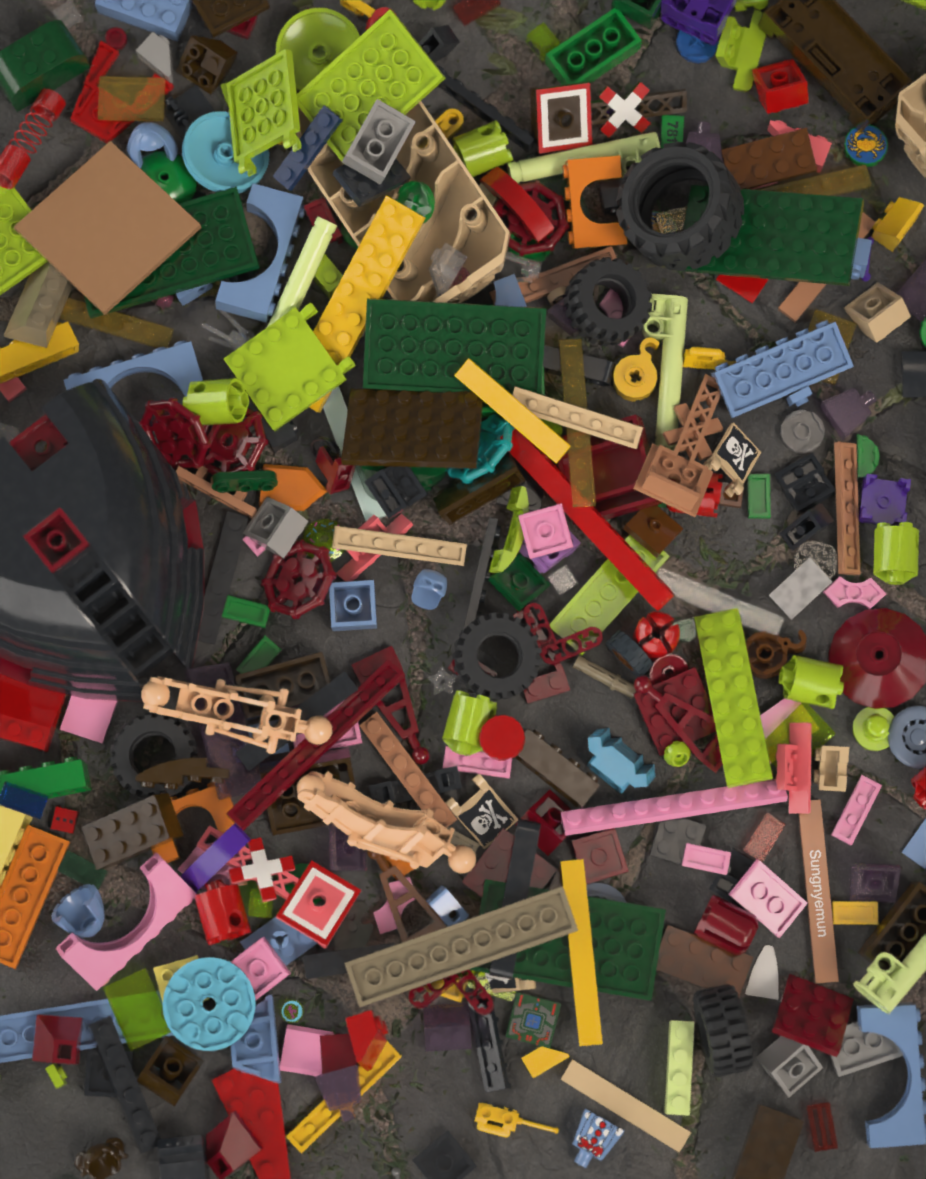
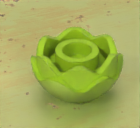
M674 741L665 748V754L663 755L667 764L673 767H680L685 765L690 759L691 750L684 742Z

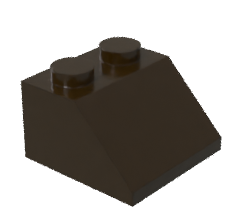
M166 1036L142 1070L137 1082L175 1107L204 1063V1060Z

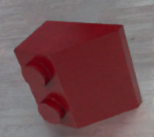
M551 790L547 791L521 818L541 823L537 846L547 856L568 837L564 833L561 812L571 811Z

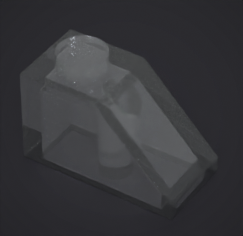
M446 242L441 249L436 248L430 257L433 262L429 267V271L438 297L447 292L468 258Z

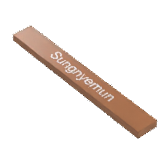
M811 800V812L809 814H798L814 978L815 984L839 982L821 800Z

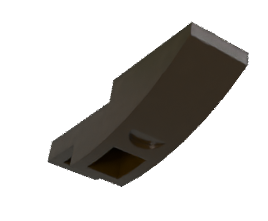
M186 758L168 761L149 768L138 774L135 781L141 783V787L155 788V784L164 785V789L177 790L178 786H184V777H188L187 781L201 782V778L211 779L210 783L224 784V780H230L231 771L229 769L208 767L209 760L207 758Z

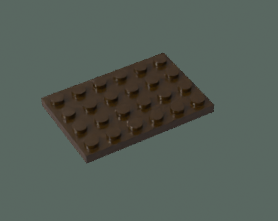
M351 388L341 463L342 465L477 468L484 401L473 391H448L442 393Z

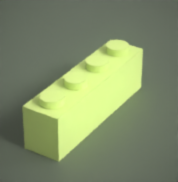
M669 1021L665 1114L690 1116L694 1022Z

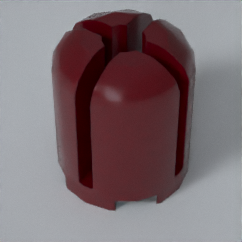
M713 895L693 934L734 956H740L748 950L759 927L758 919L754 914L719 896Z

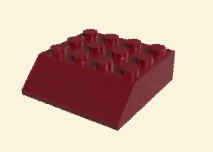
M636 414L620 419L644 427L642 418ZM643 428L637 449L581 431L562 437L571 447L558 461L559 470L606 520L663 503L633 489L650 450L645 428Z

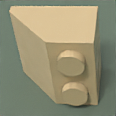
M879 282L844 307L847 314L864 335L876 343L911 317L903 298Z

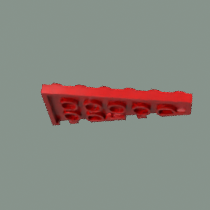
M236 1069L213 1079L212 1082L228 1116L236 1111L263 1147V1149L249 1159L258 1178L291 1179L279 1083Z

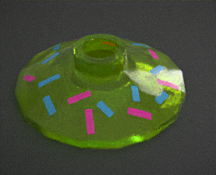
M319 519L308 526L303 540L306 543L319 547L325 546L329 550L328 555L332 562L338 559L345 551L332 548L334 527L341 525L330 519ZM327 536L329 538L328 542L322 543L320 541L321 537ZM307 552V554L313 559L315 554Z

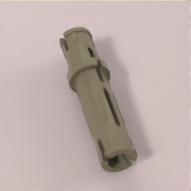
M580 655L578 656L572 668L607 685L612 691L616 690L630 699L634 697L633 693L636 692L634 684L621 678V675H615Z

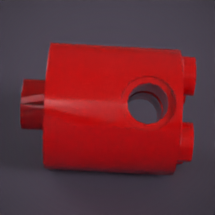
M223 879L211 881L205 884L206 892L194 896L208 946L220 943L222 940L227 939L229 941L251 933L238 884L226 885Z

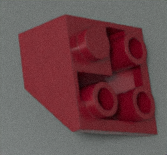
M37 1014L32 1061L79 1064L83 1018Z
M236 1111L231 1113L206 1135L207 1164L218 1179H225L263 1149Z

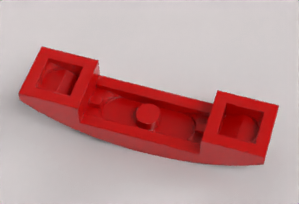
M495 167L480 179L481 183L494 197L497 195L524 224L523 228L537 243L554 231L555 228L536 202L502 169Z

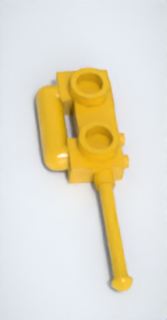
M691 347L690 349H685L683 367L715 370L716 366L726 362L728 365H732L736 361L726 360L725 352H722L720 349Z
M483 1102L478 1105L475 1121L478 1122L477 1129L479 1131L507 1138L510 1136L511 1131L515 1132L517 1124H524L555 1132V1134L559 1132L557 1127L554 1128L524 1120L519 1117L517 1110L513 1109L512 1112L508 1111L509 1108L504 1107V1109ZM488 1120H491L498 1123H502L503 1127L489 1124L487 1122Z

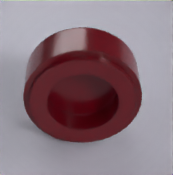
M113 27L106 32L105 41L106 44L114 49L121 50L127 44V36L123 29Z

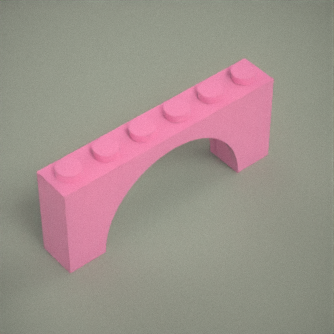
M157 852L140 867L148 880L150 900L143 919L130 933L114 941L95 943L81 939L72 932L56 947L60 956L96 991L100 987L105 986L117 971L123 969L127 962L135 954H138L150 939L155 938L167 923L173 921L184 907L191 904L194 896L197 895Z

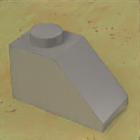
M152 32L136 49L137 56L160 77L173 83L170 42L163 35L160 34L158 36Z

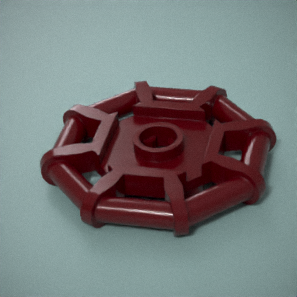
M540 180L519 184L526 192L532 191V196L530 197L536 202L556 229L550 238L545 237L539 244L527 245V242L534 238L523 228L524 224L510 209L508 211L502 209L505 203L500 198L492 207L500 218H507L509 224L507 229L510 235L513 234L522 240L520 244L510 238L508 247L520 254L519 256L524 257L527 254L545 251L552 252L565 231L570 229V223H567L565 198L563 195H558L541 184ZM538 192L550 199L551 202L547 204L537 198ZM557 209L559 220H552L551 210Z
M171 397L168 400H149L146 402V409L139 424L174 470H177L179 466L182 468L194 467L196 469L202 467L206 452L211 447V440L207 438L199 419L201 416L180 404L177 398ZM153 415L157 418L156 422L151 421ZM152 431H154L158 439V443L156 442ZM194 444L198 445V451L194 448ZM187 454L190 459L182 460V455Z
M247 408L245 415L247 418L243 422L213 425L207 437L211 440V451H209L208 456L205 455L203 467L208 469V473L214 475L219 472L255 470V465L264 447L268 445L261 420L262 414L259 411L255 412ZM202 425L206 435L212 425ZM252 425H254L256 437H253L249 430ZM233 436V442L228 446L226 439H231ZM251 444L255 445L249 459H247L245 456ZM215 460L222 462L221 469L212 465ZM240 462L243 464L230 470V464H238Z
M302 539L297 540L296 544L292 545L291 550L284 558L276 554L273 555V560L267 574L261 580V586L264 587L269 603L268 609L271 612H279L291 616L293 619H299L301 615L319 605H324V599L337 574L333 570L328 555L329 550L325 546L319 547L306 543ZM307 552L315 554L312 560L306 558ZM297 553V558H289ZM321 563L324 568V571L322 573H320L318 570L320 569L319 565ZM280 565L283 566L278 579H274ZM301 576L303 578L302 582H298L296 585L297 578ZM273 588H277L280 591V595L277 598ZM307 597L313 598L312 600L302 604L303 602H305L303 599ZM287 600L293 602L292 607L284 605Z

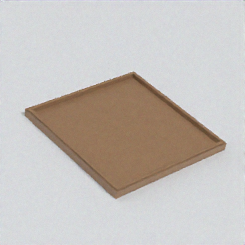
M110 141L18 222L14 229L93 305L106 315L201 229V225Z

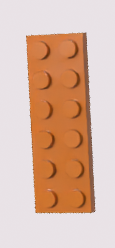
M27 825L0 887V963L17 969L70 845L69 841L30 825Z

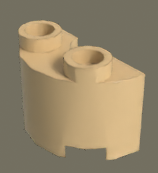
M821 746L820 748H815V761H818V770L813 772V783H818L819 790L846 792L849 747Z

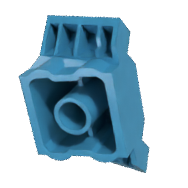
M610 728L596 729L588 737L589 751L594 756L590 759L587 766L618 793L622 794L629 784L634 788L647 787L656 777L655 765H644L643 754L638 755L622 742V737L611 738Z

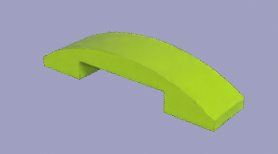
M524 486L514 487L511 490L506 509L514 512L504 549L494 551L489 569L490 573L503 572L514 560L523 543L524 535L518 515L529 513L528 495Z

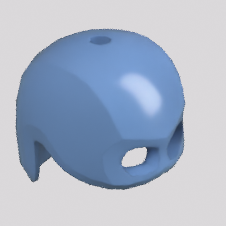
M423 569L414 581L412 602L423 609H435L440 599L445 596L447 578L435 570Z

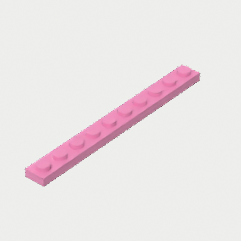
M776 779L732 788L726 786L561 812V821L565 836L786 802L788 796L786 790H777Z

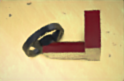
M316 437L312 441L310 448L316 457V464L328 480L326 490L329 494L349 489L356 465H342L341 458H339L341 454L339 446L328 437ZM320 441V447L316 451L314 443ZM324 442H327L330 445H332L336 450V453L332 452L330 447L325 445Z

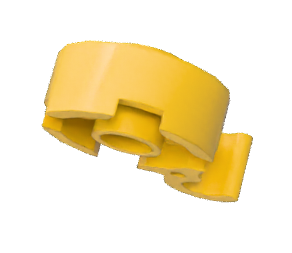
M655 338L644 339L639 348V355L627 356L616 365L612 378L613 385L617 394L623 399L635 402L636 400L649 397L654 391L657 371L651 361V354L645 348L652 347L654 350H657L659 341ZM637 374L641 380H636V383L632 382L630 375Z

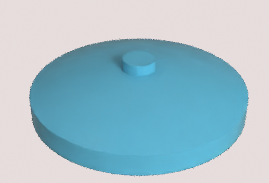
M211 112L196 119L187 130L182 144V156L187 170L198 183L214 192L237 187L239 193L250 190L253 183L258 184L262 179L269 163V149L251 158L256 166V174L249 177L248 171L243 174L239 173V164L234 162L229 112Z

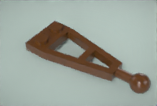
M366 850L368 857L376 860L383 872L379 876L402 943L446 928L443 920L396 866L391 868L383 854ZM392 875H395L409 891L394 900L387 880ZM414 897L435 922L407 937L397 907Z

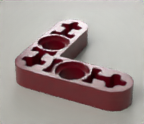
M530 603L524 609L525 620L531 627L530 631L534 636L539 628H546L549 631V636L546 640H537L538 647H541L542 653H540L541 658L548 665L560 663L599 646L603 640L600 629L589 627L556 641L541 605ZM532 607L535 610H540V613L537 614L539 621L545 620V623L538 624L534 628L531 626V624H536L534 618L527 615ZM590 631H593L594 634H599V637L596 638V643H593L591 640L585 642L587 647L582 648V643L578 636L583 635V639L589 637ZM567 641H577L579 645L577 651H567L565 647ZM561 643L566 656L561 657V653L555 655V660L546 659L547 650L550 648L552 651L559 650L557 645Z
M469 969L461 972L464 976L461 979L457 974L442 978L444 984L440 989H434L431 983H428L429 990L434 994L430 996L427 992L423 995V1002H414V1000L416 999L415 994L417 992L423 994L426 991L425 985L411 989L408 995L410 1003L415 1008L421 1009L428 1006L451 986L455 985L478 1014L488 1015L494 1008L493 999ZM468 980H472L476 984L472 992H465L463 990V985ZM479 993V996L484 1001L488 999V1008H478L480 1003L474 996Z

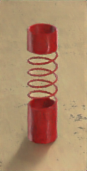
M51 89L41 90L30 108L31 113L25 115V122L20 123V130L14 133L15 139H11L9 145L1 153V187L13 189L31 161L30 156L25 151L34 154L36 149L31 143L36 145L42 144L41 139L30 131L22 130V125L26 123L36 134L47 136V132L42 126L51 128L53 126L51 121L57 120L65 107L64 98ZM32 115L39 124L27 121V116ZM34 115L44 118L51 126L44 125ZM28 123L40 127L45 134L36 132ZM18 132H21L22 135L31 143L16 138V134ZM23 132L32 134L40 143L30 140ZM15 140L20 147L11 145V142ZM17 140L30 145L34 152L25 149Z

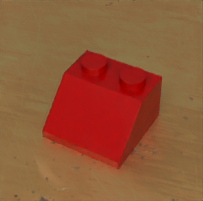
M794 59L752 69L760 103L767 114L777 113L784 109L799 107L809 103L807 80Z
M372 1010L345 1018L356 1061L366 1071L372 1070L387 1043L385 1034H388L385 1020L382 1021L380 1015L377 1016Z

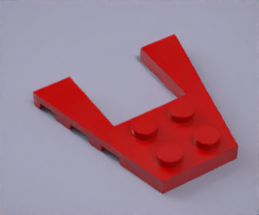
M100 41L97 53L94 55L91 63V69L88 76H86L83 90L78 97L70 119L72 123L107 144L167 95L174 87L169 81L154 74L131 107L107 93L97 85L118 58L119 51Z

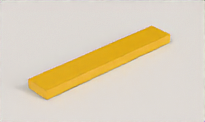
M470 358L454 375L555 463H558L571 447L567 441Z
M387 1041L372 1070L366 1071L361 1066L356 1068L358 1091L341 1093L336 1091L330 1093L286 1136L300 1153L304 1152L402 1056Z

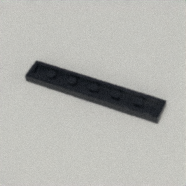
M344 671L295 709L302 710L300 719L306 721L313 716H324L359 689ZM277 721V722H276L275 724H273L271 727L276 726L279 721ZM268 736L267 739L263 740V742L268 743L270 736ZM278 738L276 751L290 741ZM250 743L236 752V755L248 771H251L272 754L266 752V748Z

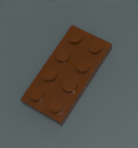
M807 128L721 150L725 166L734 176L741 189H751L817 171Z
M667 925L660 943L656 970L703 988L730 984L735 987L740 997L753 957L744 953L740 956H734L696 935Z

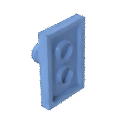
M276 917L240 942L246 950L260 938L265 937L286 966L318 944Z

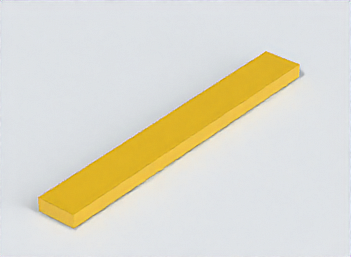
M584 859L561 861L563 888L579 930L568 934L579 1046L603 1044Z

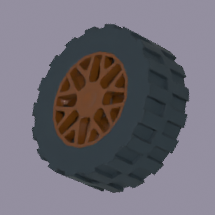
M618 630L605 643L616 659L636 677L643 676L653 666L648 655L621 630Z

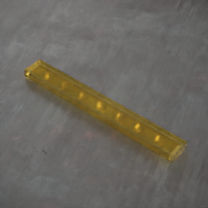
M581 339L559 340L564 402L587 409ZM566 427L567 442L571 445L568 450L572 505L573 507L595 506L590 434Z

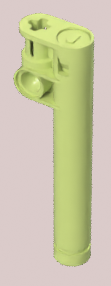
M656 132L519 160L518 162L507 163V171L511 178L520 183L521 181L526 182L563 174V165H566L567 160L620 156L623 178L627 172L626 167L642 160L640 156L652 148L661 147Z
M317 216L315 225L311 229L268 326L295 307L299 311L330 243L332 233L335 232L336 224Z
M652 294V299L649 300L652 303V311L648 313L650 317L644 324L642 334L644 338H655L659 342H663L655 445H662L670 450H674L676 444L668 446L663 433L677 429L679 419L673 408L680 405L688 298L675 295ZM655 325L658 331L652 333L648 331L647 326Z
M926 934L902 963L889 953H880L866 969L867 973L860 982L855 981L853 983L854 987L880 1010L890 1014L926 971ZM881 960L888 962L890 969L882 970L878 966V962Z

